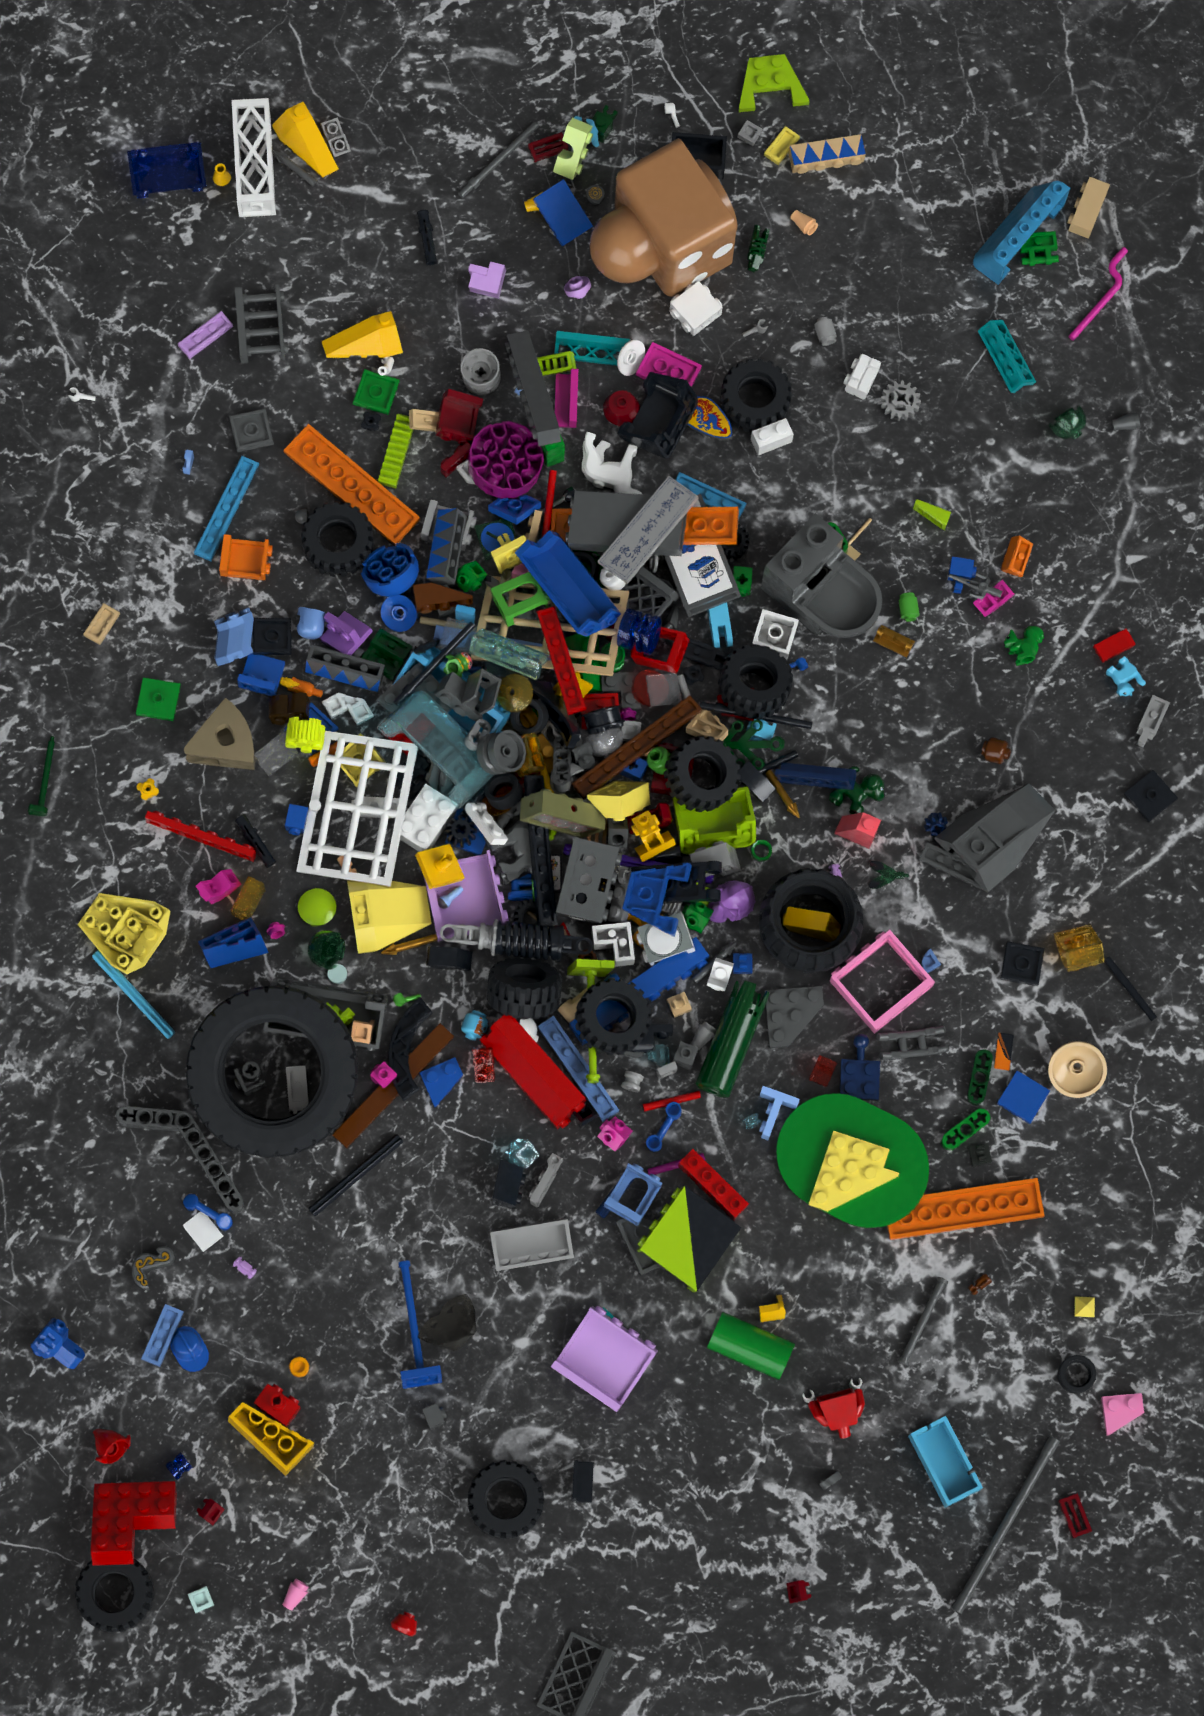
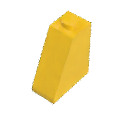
M787 907V911L783 915V925L791 932L827 942L834 941L841 932V924L830 913Z

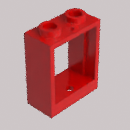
M643 625L638 630L636 644L631 649V657L635 664L677 674L688 646L689 638L685 632L653 625L649 630ZM651 635L674 641L667 662L643 657Z

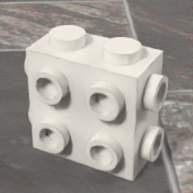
M699 281L687 286L685 292L681 295L677 294L670 301L671 316L674 319H678L682 323L683 329L687 333L690 332L692 336H695L722 315V303L719 299H714L710 294L709 288L706 285H702Z

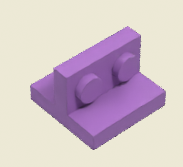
M345 611L338 618L327 612L323 618L327 622L326 627L328 629L320 637V640L337 652L352 655L373 631L369 626Z

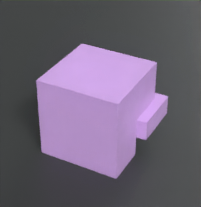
M490 262L489 268L470 264L468 270L471 277L468 286L470 292L499 299L506 273L505 265Z

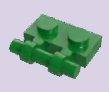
M1056 231L1033 233L1020 249V254L1028 253V257L1021 258V264L1035 266V264L1045 263V265H1051L1052 263L1059 262L1058 255H1051V251H1057L1058 249ZM1044 252L1045 256L1035 257V253Z

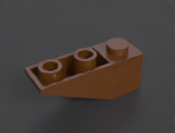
M432 582L413 585L416 610L422 614L438 609L440 611H447L458 604L468 607L473 604L472 595Z

